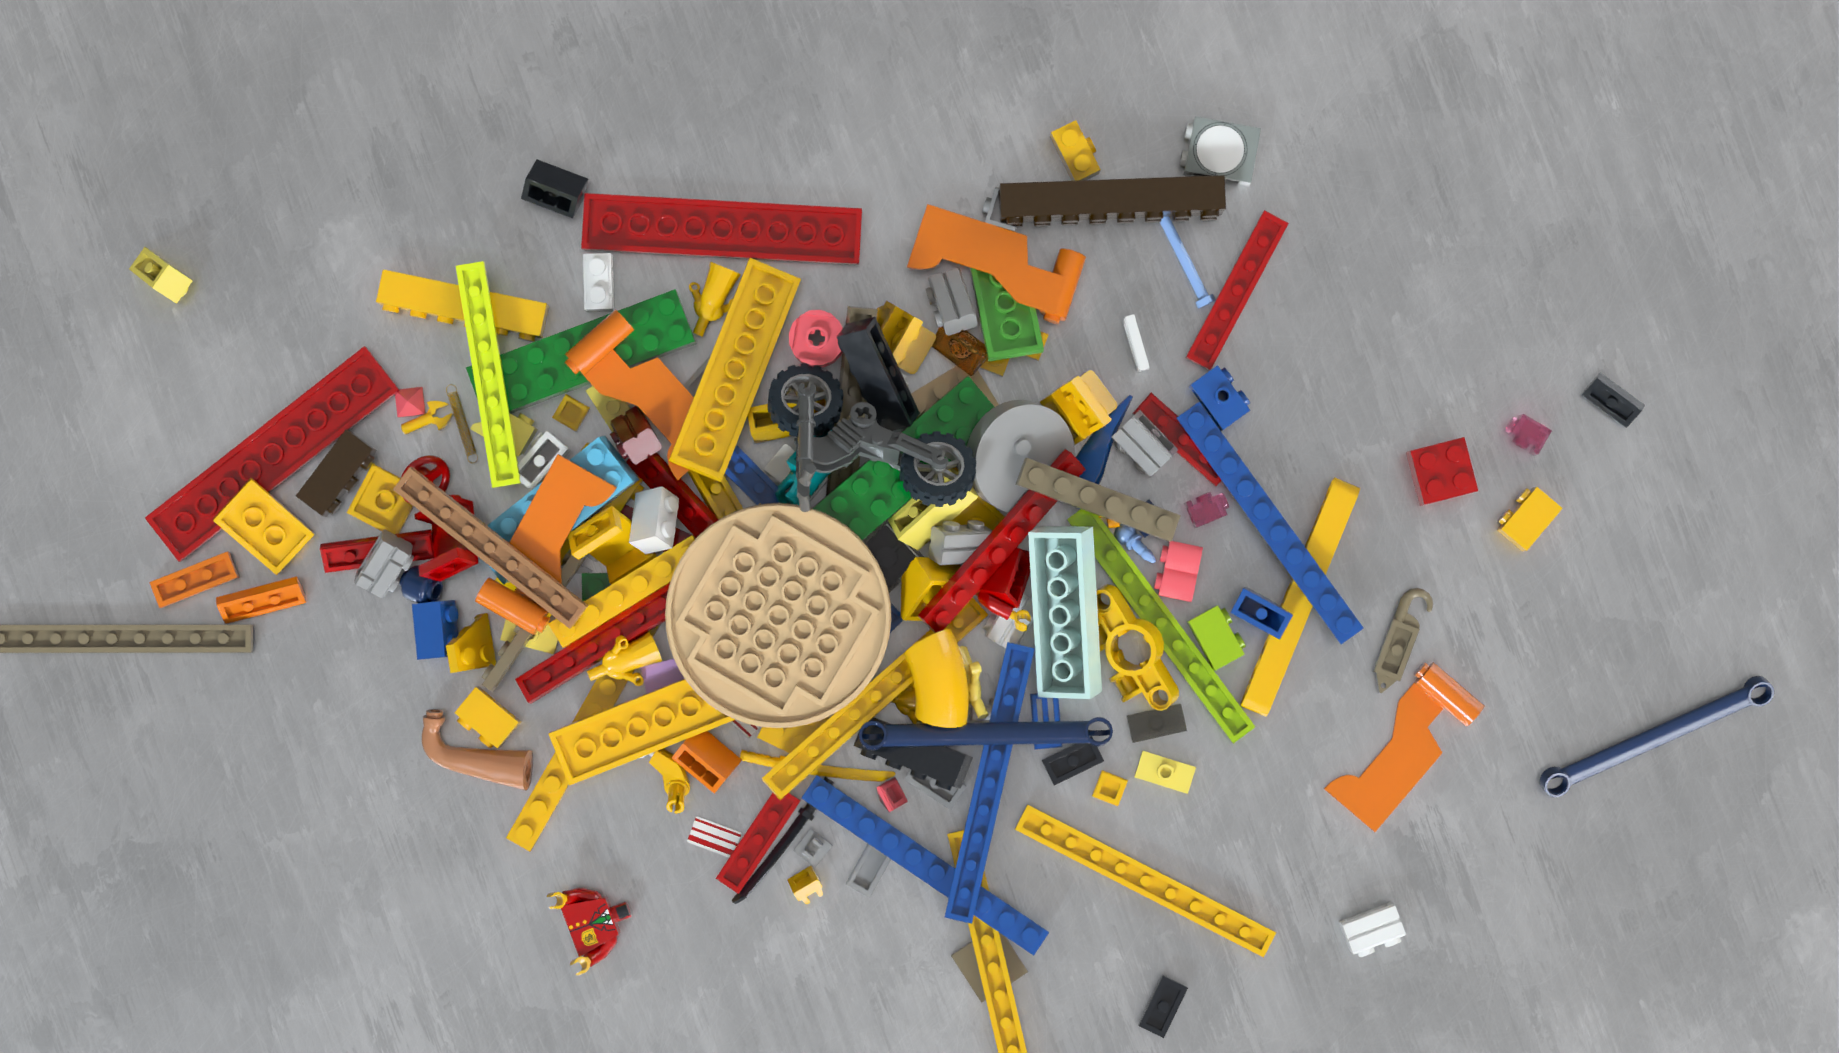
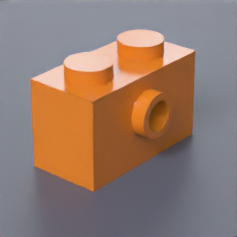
M708 731L686 739L672 756L675 762L714 794L742 761L732 750L728 749Z

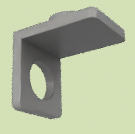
M995 187L993 197H987L982 213L987 214L985 223L1016 232V227L991 220L999 192V187Z

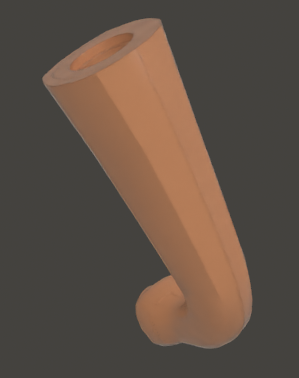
M438 709L426 710V715L423 716L422 746L426 755L434 763L471 777L525 791L528 790L533 770L531 750H488L449 746L443 742L440 736V728L445 722L443 711Z

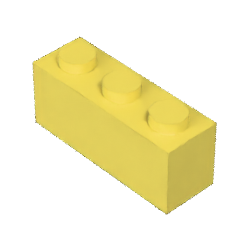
M951 468V469H948V471H950V472H952V473H954V474H956V475L959 474L958 471H956V470H954V469H952V468ZM943 477L944 483L951 481L950 479ZM972 486L971 491L967 492L963 500L958 499L956 504L951 506L944 504L943 507H935V504L927 506L922 504L921 500L918 499L916 501L912 498L888 521L898 540L916 550H920L930 541L931 528L933 526H943L944 521H952L977 499L978 495Z

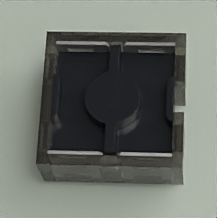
M888 519L863 540L876 558L884 574L889 593L901 583L899 578L907 570L910 562L915 557H924L919 550L898 540Z

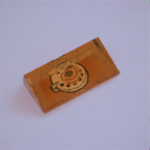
M939 327L932 347L967 374L973 376L987 360L985 344L967 330H961L959 333L948 336L945 333L944 327Z

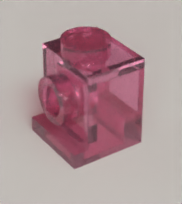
M1525 414L1518 415L1517 418L1513 416L1505 428L1508 435L1513 437L1512 442L1525 450L1530 447L1529 454L1533 456L1540 453L1552 432L1551 429Z
M1211 492L1195 498L1197 504L1193 505L1191 500L1184 503L1194 528L1228 515L1226 509L1229 508V504L1224 493L1212 497Z

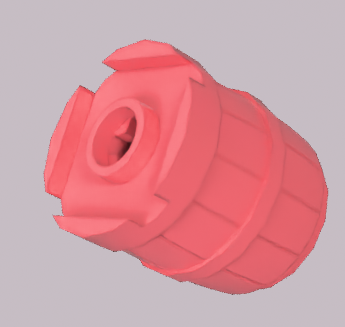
M809 310L800 315L792 323L789 331V345L794 356L802 364L806 363L812 367L820 366L824 368L835 363L842 355L837 335L843 329L842 325L835 316L823 310ZM815 330L821 331V336L825 337V341L819 342L818 346H814L813 341L809 340V335H814Z

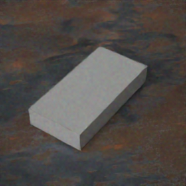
M867 844L846 885L870 898L891 859Z

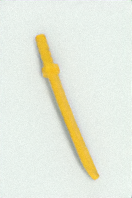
M742 749L740 753V759L744 762L770 766L771 768H774L786 757L782 755L779 758ZM820 765L810 775L882 782L894 777L896 773L894 771Z

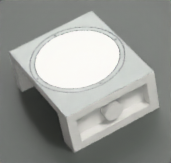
M1195 116L1193 123H1187L1184 139L1189 140L1188 150H1182L1180 167H1184L1183 175H1189L1190 173L1206 176L1225 175V179L1238 181V185L1249 186L1252 180L1261 128Z

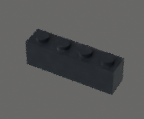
M876 317L847 323L837 335L838 345L848 360L852 375L856 377L861 388L862 397L875 408L877 423L891 431L911 427L920 412Z
M875 717L872 720H870L877 721L881 724H890ZM874 725L868 726L863 731V734L884 733L880 727ZM859 733L854 743L855 747L862 749L861 755L873 760L880 756L887 759L885 765L897 770H901L902 766L911 769L910 775L924 781L927 776L936 779V786L949 791L952 786L961 789L973 757L947 746L881 747L878 750H868L861 744ZM863 740L869 745H877L882 742V740Z

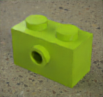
M1215 605L1186 621L1213 670L1216 671L1245 655L1242 649L1246 645L1238 632L1233 634L1229 626L1232 623V619L1225 608L1220 610L1219 606Z

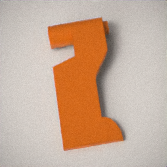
M927 204L907 268L917 270L930 269L937 266L942 259L989 273L1017 303L1038 309L1044 315L1043 319L1045 321L1059 324L1060 321H1066L1086 257L1079 252L1061 248L1059 249L1052 272L1028 265L1026 235Z
M615 309L565 354L568 357L565 363L575 375L580 371L601 395L624 401L640 408L672 444L668 449L667 459L673 475L679 480L690 469L670 462L669 458L694 397L658 357L633 368H629L613 349L630 335L634 329Z
M557 454L509 543L562 584L561 548L584 506L593 507L608 500L617 487ZM490 577L484 582L475 599V602L533 635L537 631L542 633L550 621V618L547 617L549 612L520 589L516 588L513 591Z
M1425 662L1415 673L1417 679L1397 703L1391 740L1359 778L1353 775H1343L1331 781L1324 788L1374 832L1378 830L1442 754L1440 747L1428 729V726L1445 708L1467 727L1485 707L1434 662L1430 665Z

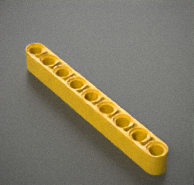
M1335 477L1328 488L1305 544V548L1325 575L1360 492V487ZM1293 578L1290 580L1280 605L1292 613L1293 617L1280 640L1268 634L1240 703L1241 707L1265 717L1271 709L1313 607Z

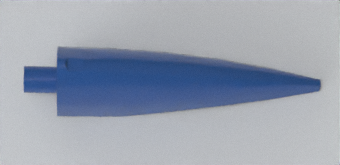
M1129 395L1108 415L1111 421L1095 431L1077 454V460L1086 469L1079 476L1080 478L1098 485L1100 484L1114 441L1112 436L1118 431L1133 396Z

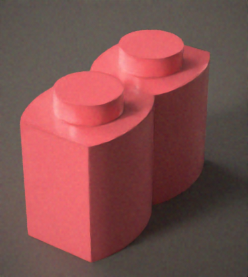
M1175 541L1169 542L1168 546H1162L1160 562H1164L1163 572H1157L1154 589L1159 590L1158 596L1192 602L1203 547Z

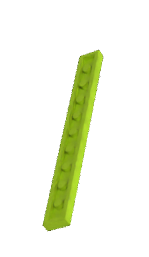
M1082 509L1069 517L1067 521L1071 526L1093 527L1095 559L1120 590L1138 617L1151 622L1158 628L1163 637L1164 652L1230 741L1234 744L1254 729L1255 725L1098 515Z

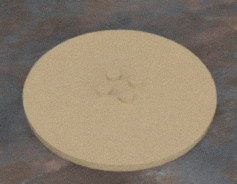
M767 503L746 507L722 517L705 529L688 547L681 557L669 585L665 609L666 632L673 658L681 674L692 689L710 706L735 720L750 725L768 728H790L820 721L838 712L853 701L869 684L882 662L888 645L891 627V602L884 574L868 546L848 526L836 518L813 508L808 512H802L797 504Z

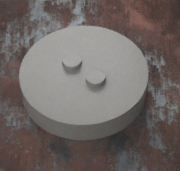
M1011 400L991 409L976 424L967 443V447H970L973 451L972 457L976 458L974 490L982 500L1008 513L1029 490L1015 485L1025 458L1050 466L1064 449L1070 451L1075 456L1073 437L1063 418L1053 410L1029 400Z

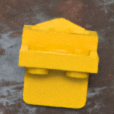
M886 300L884 306L877 308L878 324L898 367L910 374H915L932 347L936 335L921 326L923 321Z
M1092 370L1085 372L1080 377L1079 375L1074 377L1040 401L1041 405L1053 410L1063 418L1071 431L1074 445L1111 421L1108 415L1117 408L1116 400Z

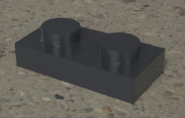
M1601 372L1586 387L1582 396L1626 428L1642 412L1645 406Z
M1076 743L1043 759L1042 762L1055 786L1104 762L1097 746H1093L1090 743Z
M1162 975L1138 1026L1164 1038L1188 987Z

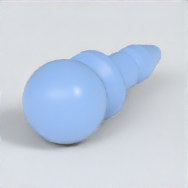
M1120 524V527H1116L1114 536L1120 544L1126 545L1127 550L1134 549L1144 560L1151 563L1156 562L1152 551L1147 549V546L1141 542L1142 536L1136 534L1135 529Z

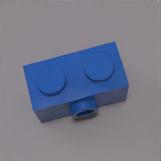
M1217 365L1192 383L1189 388L1220 431H1223L1250 411L1248 407L1250 401L1242 390L1238 392L1231 384L1234 379L1225 367L1220 369Z
M448 600L412 604L417 660L448 657L446 645L453 638H457L459 634L456 601Z

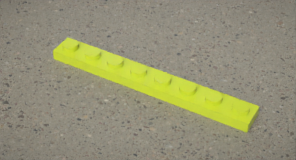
M485 262L457 265L456 272L492 488L520 484L521 479Z

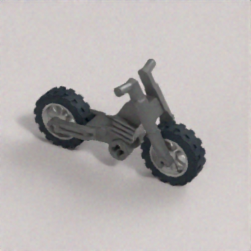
M806 363L797 367L791 365L786 371L781 370L777 374V379L772 380L768 394V413L771 412V420L773 423L778 424V428L784 432L786 430L789 432V435L796 437L794 438V443L796 444L797 497L802 512H808L811 509L809 493L811 479L815 472L830 473L843 466L847 468L858 456L869 458L871 461L888 463L892 468L899 470L900 480L903 481L905 491H909L914 500L917 501L919 499L922 501V504L927 506L930 504H935V507H943L944 504L954 505L958 499L963 500L967 492L971 491L976 474V458L972 457V449L966 447L965 441L961 438L956 439L951 433L944 435L940 434V431H933L929 435L923 433L916 439L901 432L896 433L885 429L876 421L875 408L866 402L855 404L851 408L849 420L843 418L838 423L842 413L843 389H840L839 380L837 378L834 379L830 371L821 370L822 367L820 366L812 367ZM793 390L797 396H787V394ZM825 399L826 406L824 407L815 401ZM787 403H794L797 405L791 409L790 407H788ZM863 413H864V414L868 415V418H863V417H858V416H862ZM826 430L828 431V435H827V436L821 437V438H816V437L822 436L823 433H824ZM957 467L959 474L956 475L948 471V469ZM943 477H946L951 481L944 483Z

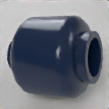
M419 565L405 571L400 578L401 592L407 600L415 603L435 602L442 594L443 583L419 576Z

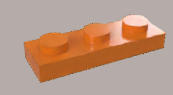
M227 551L149 583L159 608H164L240 577L231 554Z
M297 576L216 597V605L225 624L306 603L305 593Z

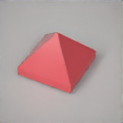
M423 387L400 389L395 394L398 418L426 414Z
M895 777L876 787L879 801L889 812L908 802Z

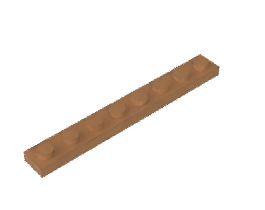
M409 467L393 490L569 629L575 625L589 606L415 468Z

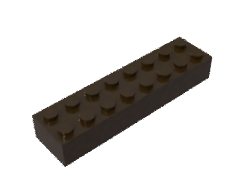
M1225 175L1000 183L999 186L1000 222L1016 228L1023 227V222H1034L1035 227L1050 226L1051 221H1061L1062 226L1078 225L1079 220H1089L1090 225L1106 224L1107 219H1117L1118 224L1134 223L1135 218H1145L1146 223L1161 222L1163 217H1172L1173 222L1189 221L1191 216H1200L1201 221L1217 220V217L1226 210Z

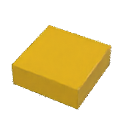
M565 394L552 418L577 432L590 407Z
M1101 770L1092 796L1118 806L1128 780Z

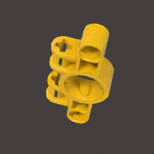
M1109 584L1102 586L1097 590L1100 651L1105 649L1108 662L1118 672L1110 677L1109 681L1114 682L1122 695V702L1142 692L1152 708L1161 711L1167 709L1178 699L1179 689L1161 660L1164 651V641L1160 631L1151 622L1135 617L1116 586ZM1102 593L1108 595V597L1110 598V605H1106L1102 602ZM1130 630L1142 633L1144 640L1151 647L1150 659L1144 660L1139 665L1128 662L1124 658L1122 649L1118 647V638ZM1159 690L1167 693L1168 701L1160 698Z

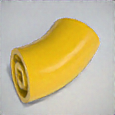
M946 629L917 642L906 650L904 655L914 681L916 695L915 717L933 726L956 728L967 724L969 690L965 665L958 643L952 630Z

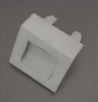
M810 828L793 851L816 868L833 845Z

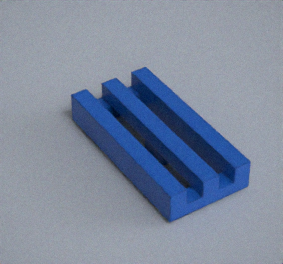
M1038 693L1030 694L1032 722H1038L1036 699L1042 700L1043 722L1049 721L1047 698L1038 697ZM1053 698L1054 721H1060L1059 698ZM1034 744V749L1063 747L1062 744Z

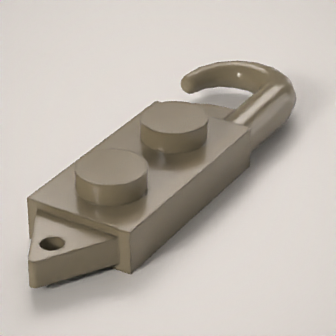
M1410 589L1400 599L1373 672L1376 673L1379 693H1383L1396 681H1401L1419 633L1420 625L1418 620L1407 613L1412 600L1416 597L1423 598L1427 603V611H1432V597L1424 589ZM1382 683L1385 684V688H1381Z

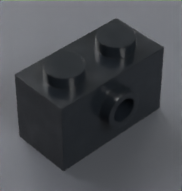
M536 159L525 179L521 199L573 219L584 199L588 178Z

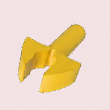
M428 401L429 409L427 413L401 424L402 432L408 434L431 423L437 425L438 430L441 431L451 421L453 414L450 413L443 418L434 417L439 408H444L449 404L441 401Z

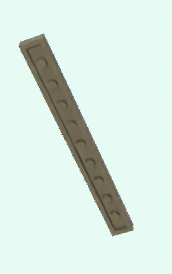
M0 625V653L253 652V625Z

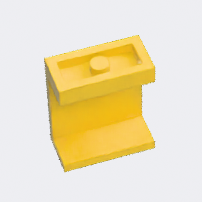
M612 505L571 531L568 535L571 554L579 560L589 553L606 566L611 585L657 557L656 552L645 554L629 543L632 521Z

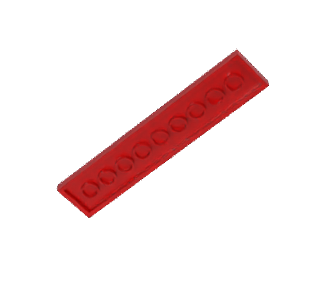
M584 193L581 249L859 265L862 208Z
M366 346L362 347L147 515L145 519L178 562L183 561L222 530L213 521V518L250 478L270 493L338 440L346 429H352L393 397L400 389Z

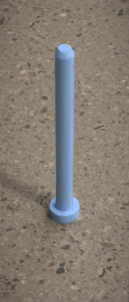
M1163 217L1160 224L1199 299L1196 302L1198 309L1216 301L1213 294L1208 295L1170 217Z

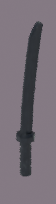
M826 776L824 777L823 780H825L831 785L834 784V782L828 779ZM807 803L804 808L801 807L798 812L800 814L768 857L746 882L740 893L734 896L732 903L737 904L750 895L788 848L808 819L811 821L814 819L815 807Z

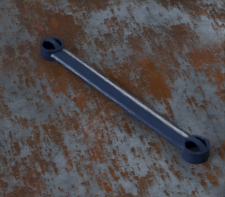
M1762 676L1751 677L1741 689L1564 768L1554 766L1546 769L1541 774L1540 785L1547 795L1556 798L1561 797L1568 792L1570 786L1710 723L1751 705L1757 707L1765 706L1773 699L1774 688ZM1766 687L1765 692L1760 697L1751 698L1753 689ZM1563 778L1562 783L1558 787L1547 788L1548 782L1551 779Z
M1096 717L1090 721L967 723L962 727L956 728L938 727L930 724H881L877 721H869L862 725L859 731V739L863 747L868 750H878L881 747L1071 743H1090L1093 746L1099 747L1104 746L1110 741L1113 728L1111 723L1102 717ZM1099 721L1106 724L1109 729L1088 730V727L1092 723ZM874 725L880 727L884 733L863 734V731L868 726ZM1089 736L1109 737L1103 741H1095L1091 739ZM863 740H882V742L877 745H869Z

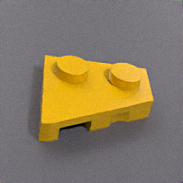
M488 613L476 615L474 617L475 621L470 626H465L459 632L457 638H453L446 645L450 673L486 668L490 664L496 665Z

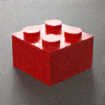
M1465 437L1406 452L1420 506L1478 491Z

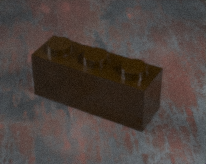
M346 429L297 493L296 497L321 516L327 517L329 513L334 515L342 505L340 499L346 491L350 493L358 484L359 479H357V476L363 469L367 471L376 460V457L373 455L377 450L352 431Z

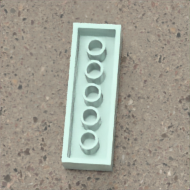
M1039 526L1028 532L1038 697L1091 699L1102 692L1093 527Z

